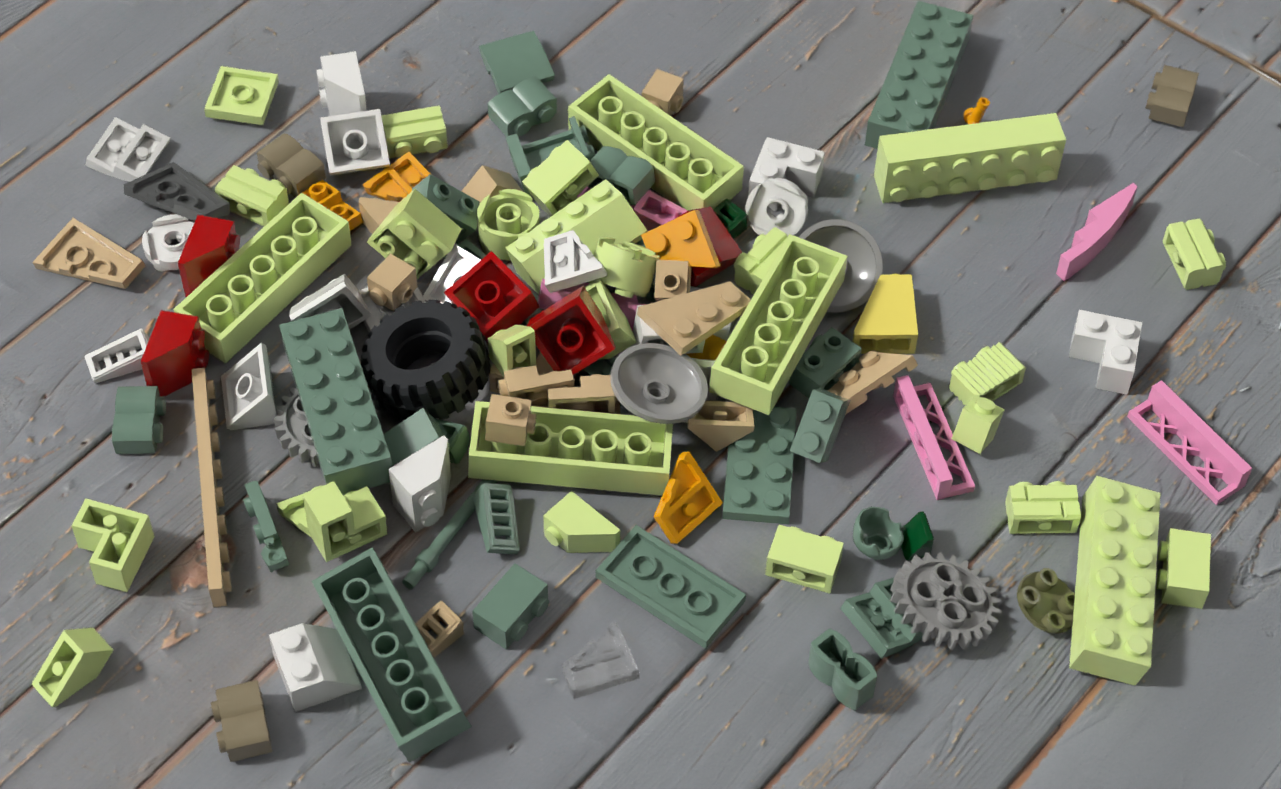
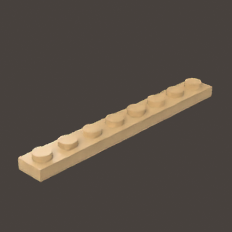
M204 367L192 369L208 587L213 607L227 606L226 592H232L230 572H224L223 564L230 561L227 543H222L221 535L227 534L225 514L219 515V507L225 506L222 486L217 487V479H222L220 459L215 460L214 452H220L218 432L213 433L212 426L218 425L216 406H210V399H216L213 380H207Z

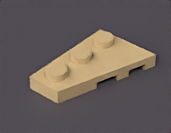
M72 218L32 262L35 268L122 289H126L145 268V264L140 258L75 218Z
M729 281L638 307L637 315L682 356L740 317L751 299Z
M870 351L862 355L859 362L850 371L843 373L839 377V381L827 391L851 400L846 411L847 414L867 401L868 396L866 394L879 387H888L895 382L892 377L902 369L910 372L918 364L913 355Z

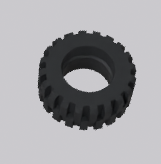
M429 300L428 303H422V301L411 302V306L405 308L400 306L395 309V313L392 315L386 314L380 319L378 327L374 325L368 334L370 339H366L362 347L361 366L375 399L378 400L379 406L382 410L387 411L390 416L397 419L402 417L404 421L424 408L435 419L444 420L449 418V414L455 411L457 413L463 411L468 402L473 403L479 396L478 390L484 389L491 370L489 351L478 323L464 308L457 307L456 304L447 301L441 304L439 300ZM445 353L440 360L428 367L406 370L414 361L425 355Z

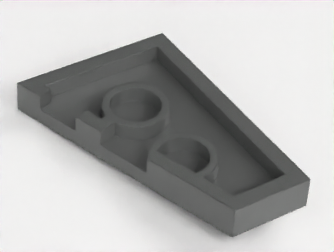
M174 162L124 184V195L194 221L197 215L220 218L230 213L229 202Z

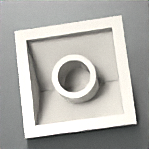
M380 109L320 118L330 175L390 166Z
M260 343L221 376L227 429L237 430L275 424L274 417L277 416L269 357L266 345Z

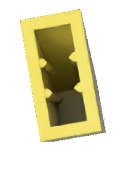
M880 275L854 329L852 342L861 347V354L870 351L915 354L918 328L912 275Z

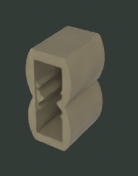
M1164 65L1162 73L1156 72L1152 89L1156 90V93H1149L1145 108L1151 110L1149 119L1184 127L1199 73Z
M283 133L257 152L259 162L257 167L260 173L267 179L272 178L281 182L287 188V194L297 197L311 185L326 179L322 161L311 151L304 149L293 137L286 133Z
M258 680L216 689L217 701L211 702L215 723L221 722L223 731L216 732L220 753L227 752L230 762L272 753V744Z

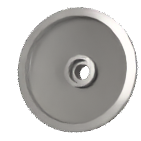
M840 219L821 221L807 228L799 238L848 256L844 281L827 312L843 313L863 305L869 300L883 271L882 255L874 238L861 226Z
M644 343L629 347L616 358L610 374L612 390L619 402L636 416L655 423L675 424L691 419L702 409L708 394L707 380L699 365L687 354L680 356L672 347L663 344Z

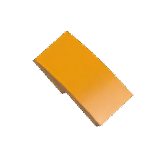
M324 180L311 185L302 192L347 220L350 231L363 223L361 213L342 200L340 191Z

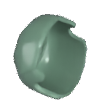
M868 507L861 510L853 526V542L858 550L869 558L875 560L888 559L896 555L903 544L904 538L901 523H894L889 517V510L886 508Z

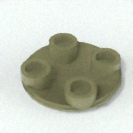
M1043 568L1039 572H1032L1026 575L1020 581L1017 588V600L1024 616L1035 627L1048 633L1060 634L1071 629L1073 625L1075 593L1057 577V574L1052 569Z

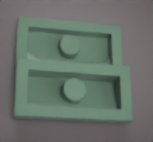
M534 31L478 47L487 73H491L498 94L512 90L520 82L531 77H537L542 83L554 80L555 75L551 64Z
M894 578L875 583L868 593L846 599L840 608L881 659L912 646L922 640L923 637L921 631L914 634L910 633L913 627L911 623L901 624L904 614L894 613L897 604L890 601L893 595L890 588Z

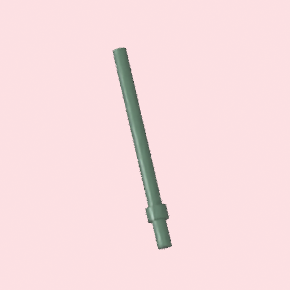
M482 479L428 549H423L415 558L416 564L402 580L406 588L412 590L424 574L431 572L437 565L439 555L475 511L472 497L479 487L484 483L496 484L498 480Z

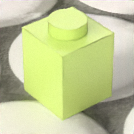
M975 395L962 409L952 439L980 454L994 439L1005 409L995 405L990 399Z

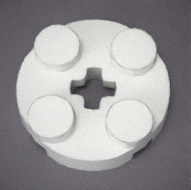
M768 178L752 190L748 196L745 210L751 222V227L758 235H766L772 228L776 227L786 233L788 237L789 234L795 235L806 222L808 198L793 182L782 178ZM779 202L782 204L785 213H780L775 217L772 215L773 209L769 205L770 203L776 204Z
M178 214L166 215L152 222L153 227L148 232L145 230L142 236L145 256L153 264L154 269L160 272L179 270L178 261L194 225V222ZM172 239H177L180 242L177 245H169Z

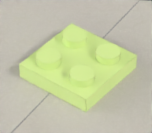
M220 66L204 108L205 116L264 125L279 83L278 74Z

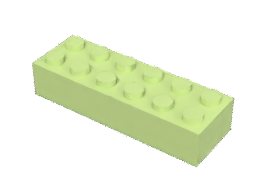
M610 74L568 106L569 130L571 129L569 118L575 116L578 126L584 125L589 139L587 144H592L593 148L597 151L603 146L621 149L627 156L646 159L654 168L655 183L651 186V189L686 210L709 206L714 210L725 199L731 200L742 190L744 171L742 164Z
M1056 113L879 136L874 178L882 203L931 198L933 196L960 194L1006 186H1019L1036 182H1048L1057 180L1066 138Z
M299 194L173 309L174 312L198 316L201 330L205 332V349L209 350L210 354L224 363H227L352 245L349 222L307 195Z
M789 234L711 368L709 392L770 415L844 281L848 256Z
M475 402L469 449L468 478L663 495L670 474L673 424L655 423L634 415L531 406V414H537L534 434L528 433L525 446L485 440L486 418L490 402Z
M1096 476L1082 496L1070 669L1136 685L1151 668L1160 492Z

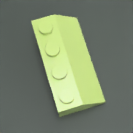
M605 179L506 247V251L516 273L539 294L542 279H545L544 239L573 230L594 256L599 237L616 238L615 245L625 241L636 244L642 239L641 235L648 231L623 194Z

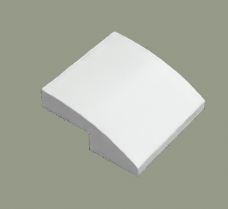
M115 117L86 158L85 166L124 181H133L148 174L170 141V137L145 124L138 129Z

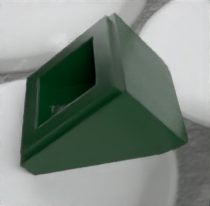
M924 511L918 512L901 528L904 538L901 549L907 561H911L915 555L923 558L926 552L931 554L934 537Z

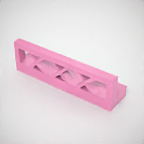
M909 375L897 377L893 397L936 500L974 492L975 484L956 441L952 439V431L931 383L913 386ZM926 395L929 402L926 409H923L918 396ZM928 420L939 425L940 430L937 435L933 433ZM939 446L950 450L951 456L948 461L944 459ZM950 472L961 476L963 483L952 485L953 478Z
M1162 380L1152 386L1148 400L1128 412L1127 418L1216 505L1245 487L1252 467ZM1151 409L1160 418V422H1147L1141 415ZM1164 433L1176 434L1182 440V445L1169 444L1164 439ZM1186 455L1199 456L1204 461V468L1189 464L1186 461ZM1209 477L1220 478L1228 486L1218 492L1209 483Z

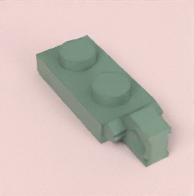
M255 480L245 484L249 497L243 499L250 518L256 516L259 522L253 528L260 545L265 543V547L261 552L265 564L270 572L290 565L258 481Z

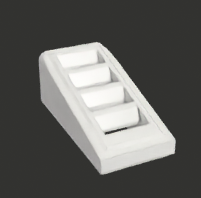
M142 328L84 356L95 384L142 370L140 361L150 339ZM129 352L130 356L126 358L125 353ZM116 356L118 362L113 363L112 357ZM104 360L106 368L101 370L99 361Z

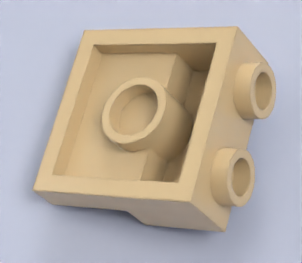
M536 365L516 367L512 370L504 371V379L498 380L501 396L531 400V406L548 408V389L563 386L574 387L571 369L552 371L548 374L539 375Z
M593 374L590 376H580V387L571 388L563 386L548 389V408L621 414L620 402L612 390L610 375Z

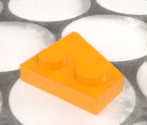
M407 152L362 185L367 194L388 201L400 202L412 192L413 187L430 173L410 152Z
M699 210L690 211L641 235L645 247L656 252L655 255L660 256L659 260L689 261L691 267H720Z
M690 451L682 452L679 455L654 514V519L671 544L679 543L723 504Z

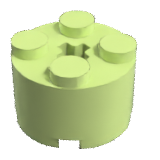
M516 189L499 190V194L491 198L488 195L481 201L477 210L478 234L482 252L487 255L492 251L501 260H511L506 247L540 224L538 205H535L529 194Z
M599 237L594 257L598 262L600 261L607 272V276L600 278L605 286L607 284L616 287L615 293L624 297L633 298V295L646 297L654 278L656 262L660 259V256L655 255L656 252L628 241L615 245L616 238Z

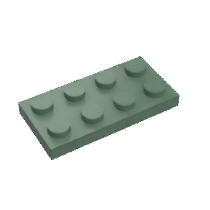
M773 407L770 415L753 409L754 431L728 445L722 519L789 524L794 454L790 449L795 438L796 408Z
M638 525L633 527L595 570V578L705 649L746 601L745 593Z

